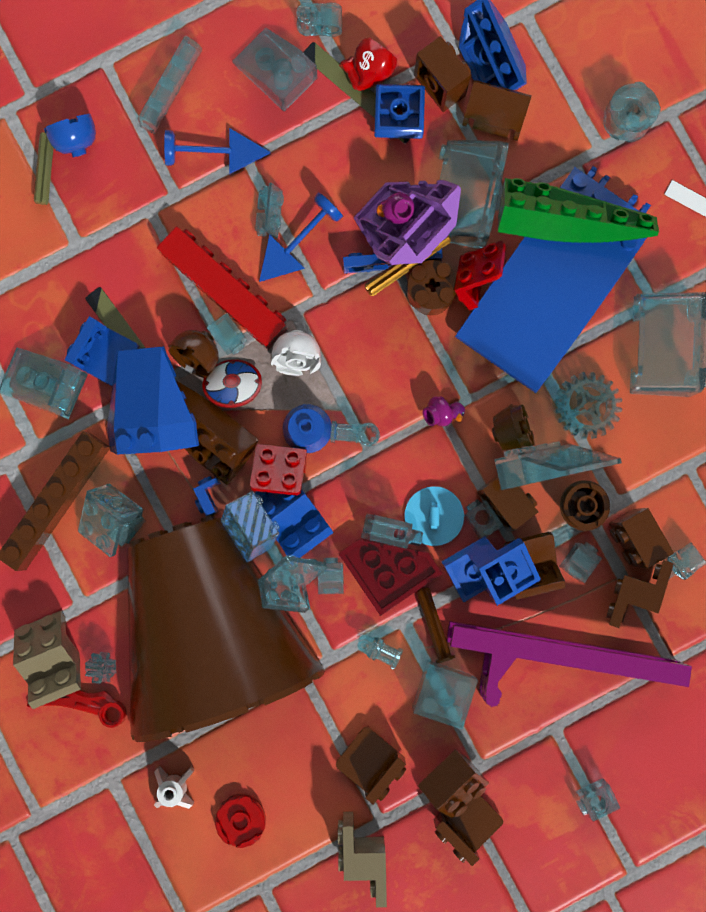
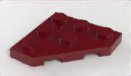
M358 539L338 553L380 616L442 574L430 554L424 551Z

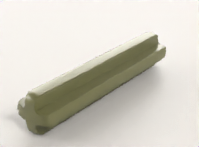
M41 132L39 136L34 202L40 205H47L49 203L53 147L47 139L45 132Z

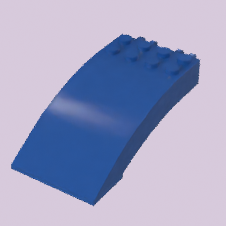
M594 166L587 175L574 167L560 187L642 213H646L651 206L646 202L637 210L633 207L637 201V195L633 194L628 202L612 193L604 187L610 179L607 175L602 177L599 183L596 182L593 177L597 173V168ZM524 237L504 265L502 277L492 282L479 301L478 308L472 311L455 337L534 393H537L607 297L647 238L601 243H573Z

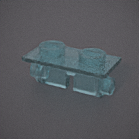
M269 183V186H262L258 193L257 208L265 210V213H257L255 230L258 236H266L268 233L278 238L279 229L281 228V206L283 205L284 197L281 189L273 183Z

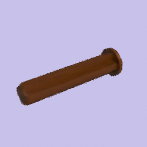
M428 587L419 589L417 596L438 657L436 663L455 658V655L450 653L430 589Z

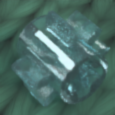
M108 652L92 653V658L85 662V676L93 677L92 683L96 684L110 682V678L117 673L116 659H109L110 653Z

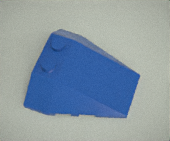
M164 346L117 352L107 423L110 452L117 455L153 453L199 446L195 417L193 413L190 414L184 401L186 399L183 391H180L174 378L176 373Z

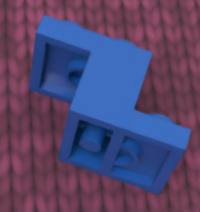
M302 488L299 495L256 491L253 494L257 500L255 512L258 515L259 507H262L264 510L262 517L263 525L265 526L266 518L268 517L271 521L269 532L273 534V528L276 529L277 533L272 536L278 541L292 563L334 533ZM253 495L250 498H248L250 504L252 502Z
M484 536L442 561L463 603L485 590L498 606L541 580L529 552L520 538L496 550Z

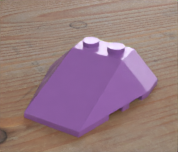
M437 180L436 184L419 181V185H410L409 182H387L355 215L354 220L379 259L391 265L422 263L448 237L449 233L456 226L461 194L459 185L445 180ZM398 192H404L410 196L415 207L410 220L403 224L391 223L385 217H380L377 214L379 204Z

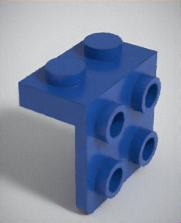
M89 316L87 321L81 325L75 342L69 346L64 360L113 387L117 352L139 349V345Z

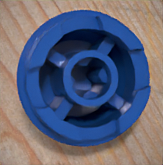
M299 405L293 408L284 419L283 436L291 448L307 449V453H313L322 449L331 437V420L327 413L316 405Z

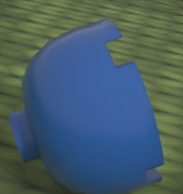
M91 114L76 116L77 118L70 120L68 118L46 126L44 131L51 146L62 154L71 153L73 158L87 154L86 148L93 144L96 136V129Z

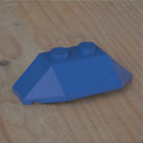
M476 0L464 10L463 17L465 18L459 41V49L471 70L473 80L516 91L527 84L525 62L507 22L492 1Z

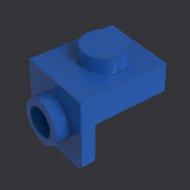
M209 476L198 481L199 486L193 489L198 498L195 500V504L201 514L205 513L206 516L218 512L208 489L221 484L218 478L212 479Z

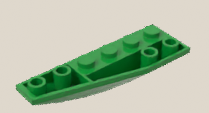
M505 178L498 214V232L573 243L627 241L658 236L657 217L550 186L544 182L532 183L520 178Z

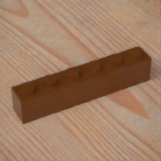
M83 431L1 548L0 560L15 571L27 570L107 454L110 446L88 432Z

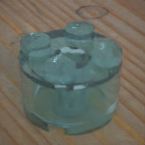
M643 82L622 86L614 93L605 109L603 118L605 130L612 138L618 141L620 139L627 142H635L641 139L654 124L660 113L661 107L658 98Z

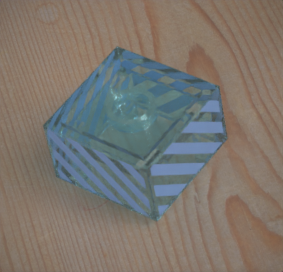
M253 491L227 504L221 518L222 524L246 562L272 549L280 534L278 531L279 525L276 521H271L261 505L263 500L259 495L255 496Z

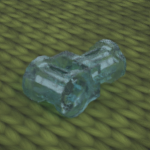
M332 421L331 443H335V441H349L352 443H362L365 446H373L379 441L380 432L377 426L372 423L350 425ZM367 428H371L372 433L376 434L375 437H371L370 441H366V438L362 436V432H367Z

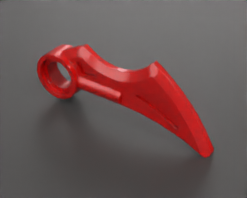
M78 690L42 705L63 706L98 715L100 722L108 728L120 725L127 716V710L123 703L116 701L105 690L97 693ZM114 707L119 711L118 720L111 721L107 718L108 708Z

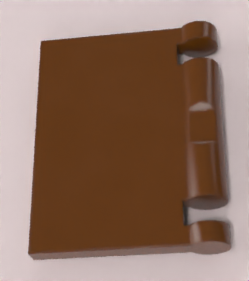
M474 80L462 126L467 127L469 118L475 119L472 129L506 138L508 137L509 130L513 129L515 130L513 140L518 141L532 95Z

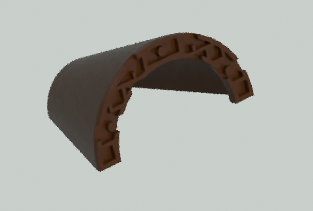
M215 514L201 518L202 523L192 525L191 522L181 523L173 526L172 532L168 533V530H160L148 534L149 540L145 541L144 538L129 542L130 547L127 550L130 728L132 740H135V742H148L169 738L177 732L180 733L185 730L187 733L249 712V708L258 707L261 704L267 705L310 685L313 683L312 680L319 679L325 673L322 664L252 560L244 557L241 551H246L243 547L236 544L235 541H238L235 536H231L228 531H231V529L223 523L225 520L222 518L216 519Z

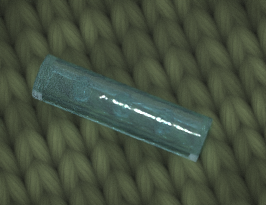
M184 36L138 116L140 127L150 133L155 134L202 52V47L188 36Z

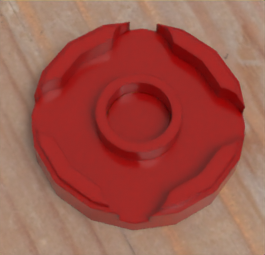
M242 794L231 796L221 804L215 819V827L219 837L224 843L236 846V848L253 845L260 839L266 824L265 811L259 801L249 795Z

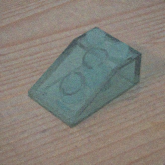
M267 28L232 61L239 70L283 111L317 79L316 64L299 48Z
M17 347L0 384V394L69 420L88 374L68 363Z

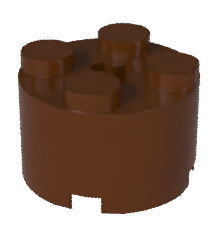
M437 260L424 261L415 266L409 275L406 295L410 305L424 315H438L444 312L451 305L456 295L454 291L456 275L451 266ZM429 284L436 288L435 292H431V289L428 288Z

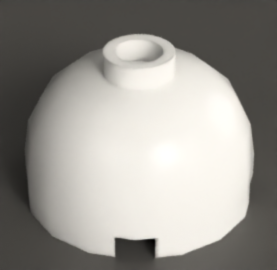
M293 330L281 335L274 343L271 365H276V370L286 375L301 376L303 375L302 371L310 370V374L314 373L321 365L320 347L317 341L309 334L301 330Z

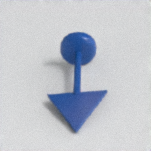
M229 128V147L176 145L175 133L172 130H165V166L174 165L176 151L228 153L229 174L271 154L270 151Z
M320 192L315 195L314 202L321 211L286 249L269 235L259 282L305 269L290 254L291 251L325 215L336 222L343 217L341 212Z

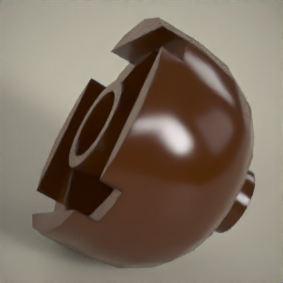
M186 330L177 335L168 346L171 347L168 350L170 355L179 365L185 368L187 364L195 369L192 374L202 378H208L219 359L217 346L213 342L214 338L206 331Z

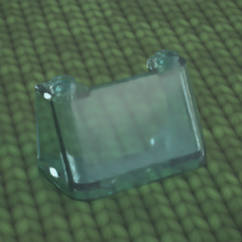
M448 140L447 145L442 144L439 159L443 160L439 180L454 183L461 188L457 223L449 233L450 243L477 249L485 247L493 224L509 143L503 141Z

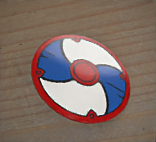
M237 359L225 360L216 364L208 378L204 377L202 388L206 398L213 404L225 408H235L251 402L258 395L262 386V378L258 369L249 362Z

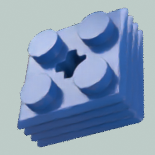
M377 84L374 136L379 138H423L425 86ZM397 109H402V115L397 114Z

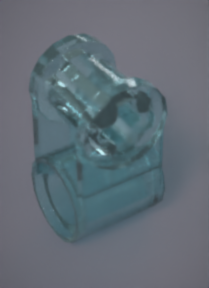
M303 3L297 8L296 16L298 20L296 26L300 34L304 36L336 37L342 33V6L339 4Z

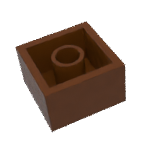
M440 36L417 53L414 76L421 85L425 86L426 92L441 111L445 112L466 96L471 78V70L466 62L460 61L456 56L452 44L445 42Z
M505 471L477 490V493L507 531H515L538 513V510L535 508L538 504L529 493L525 495L519 486L522 483L513 472L509 474L508 471Z
M649 508L633 509L609 523L612 528L609 530L616 543L620 542L624 549L622 555L629 565L632 564L634 567L648 569L674 554Z
M455 749L417 786L438 811L454 818L466 811L467 804L473 798H479L486 791L485 787L489 782L467 757Z

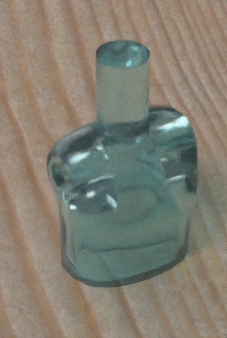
M692 542L667 557V561L674 563L670 578L677 575L679 578L686 580L698 569L706 565V560Z

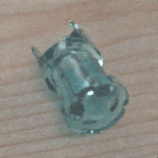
M368 635L360 636L357 645L359 651L367 654L369 659L374 661L376 659L390 665V669L393 670L396 668L403 652L402 648L396 649L385 644L383 639L372 638Z

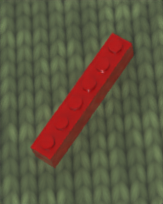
M176 226L156 247L158 251L264 348L269 350L276 340L288 330L285 324L286 318L277 310L274 313L266 307L268 302L259 294L254 296L249 292L250 286L240 277L236 280L231 275L232 270L224 262L221 261L218 264L212 258L214 254L205 245L202 247L198 246L194 242L196 238L187 229L182 231Z

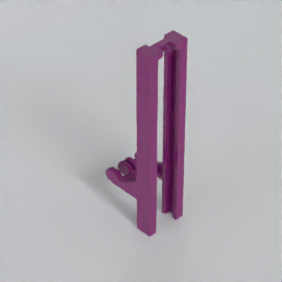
M449 621L446 641L450 643L451 647L485 652L479 693L485 703L491 707L500 704L502 692L498 688V681L516 658L689 687L692 666L676 659Z

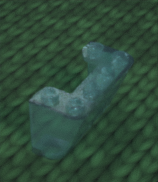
M706 292L637 294L634 297L633 321H639L638 366L631 369L630 394L690 397L701 393L706 388Z

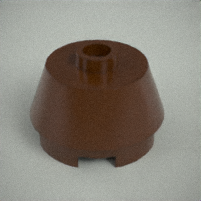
M511 404L493 417V437L496 442H499L503 451L526 452V449L535 445L533 430H530L527 419L529 416L524 405L513 406Z
M585 480L577 481L568 486L563 492L560 499V511L568 525L577 530L590 531L600 527L608 518L610 500L606 491L597 483Z

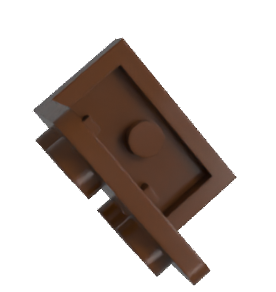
M545 532L520 538L524 542L541 580L516 594V600L565 588V580L557 565L553 534ZM515 540L504 543L503 547Z
M364 727L336 761V767L365 791V799L373 805L378 799L382 801L390 791L388 786L394 779L398 781L406 771L404 767L406 765L405 757L369 727Z
M482 796L477 799L473 798L467 804L466 811L458 817L451 818L440 812L433 819L437 829L435 834L445 844L449 842L454 847L453 852L457 858L463 863L467 861L471 866L479 860L477 850L503 825L502 817Z

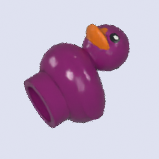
M398 192L379 204L377 214L380 217H385L391 223L403 224L412 217L415 209L414 202L404 192Z
M442 396L431 398L427 407L423 409L424 420L430 426L436 424L448 426L452 423L453 419L461 422L465 414V407L461 403L455 402L449 406Z

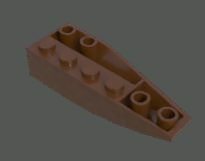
M176 381L180 391H183L186 399L184 401L190 414L193 413L195 417L199 446L184 449L225 485H228L252 456L258 439L212 402Z

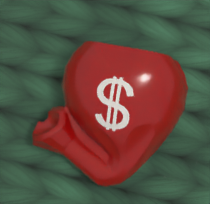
M367 37L358 44L354 57L350 56L347 60L344 59L340 62L339 66L347 73L353 89L363 91L389 78L396 69L397 58L382 45Z

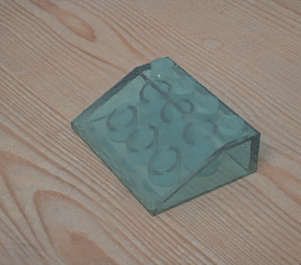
M560 441L504 451V457L494 459L501 490L622 463L621 458L572 444L561 446Z

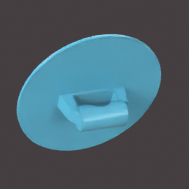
M435 486L423 488L416 492L407 503L405 509L406 527L410 534L422 544L440 546L449 543L459 534L463 526L464 510L462 504L455 494L445 488Z

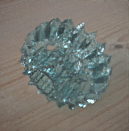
M585 372L579 374V379L573 375L570 377V382H563L562 385L565 390L559 389L557 391V394L562 398L554 400L555 404L561 405L560 408L554 410L555 414L562 413V417L557 419L558 423L567 422L563 429L567 431L572 427V436H576L580 431L581 439H586L588 433L591 439L597 438V432L599 435L604 436L606 435V429L612 430L614 428L612 422L620 420L614 413L622 412V408L616 406V404L622 402V398L614 397L619 392V389L616 388L611 391L609 388L612 386L613 381H608L604 384L605 376L601 375L596 380L594 372H591L588 378ZM586 386L594 388L597 391H599L601 395L592 396L588 392V390H584L583 387ZM575 390L577 406L570 410V398ZM597 400V403L593 404L589 409L579 411L589 401ZM605 401L606 412L601 420L599 418L601 416L599 406ZM583 415L588 421H592L593 425L582 424L574 417Z

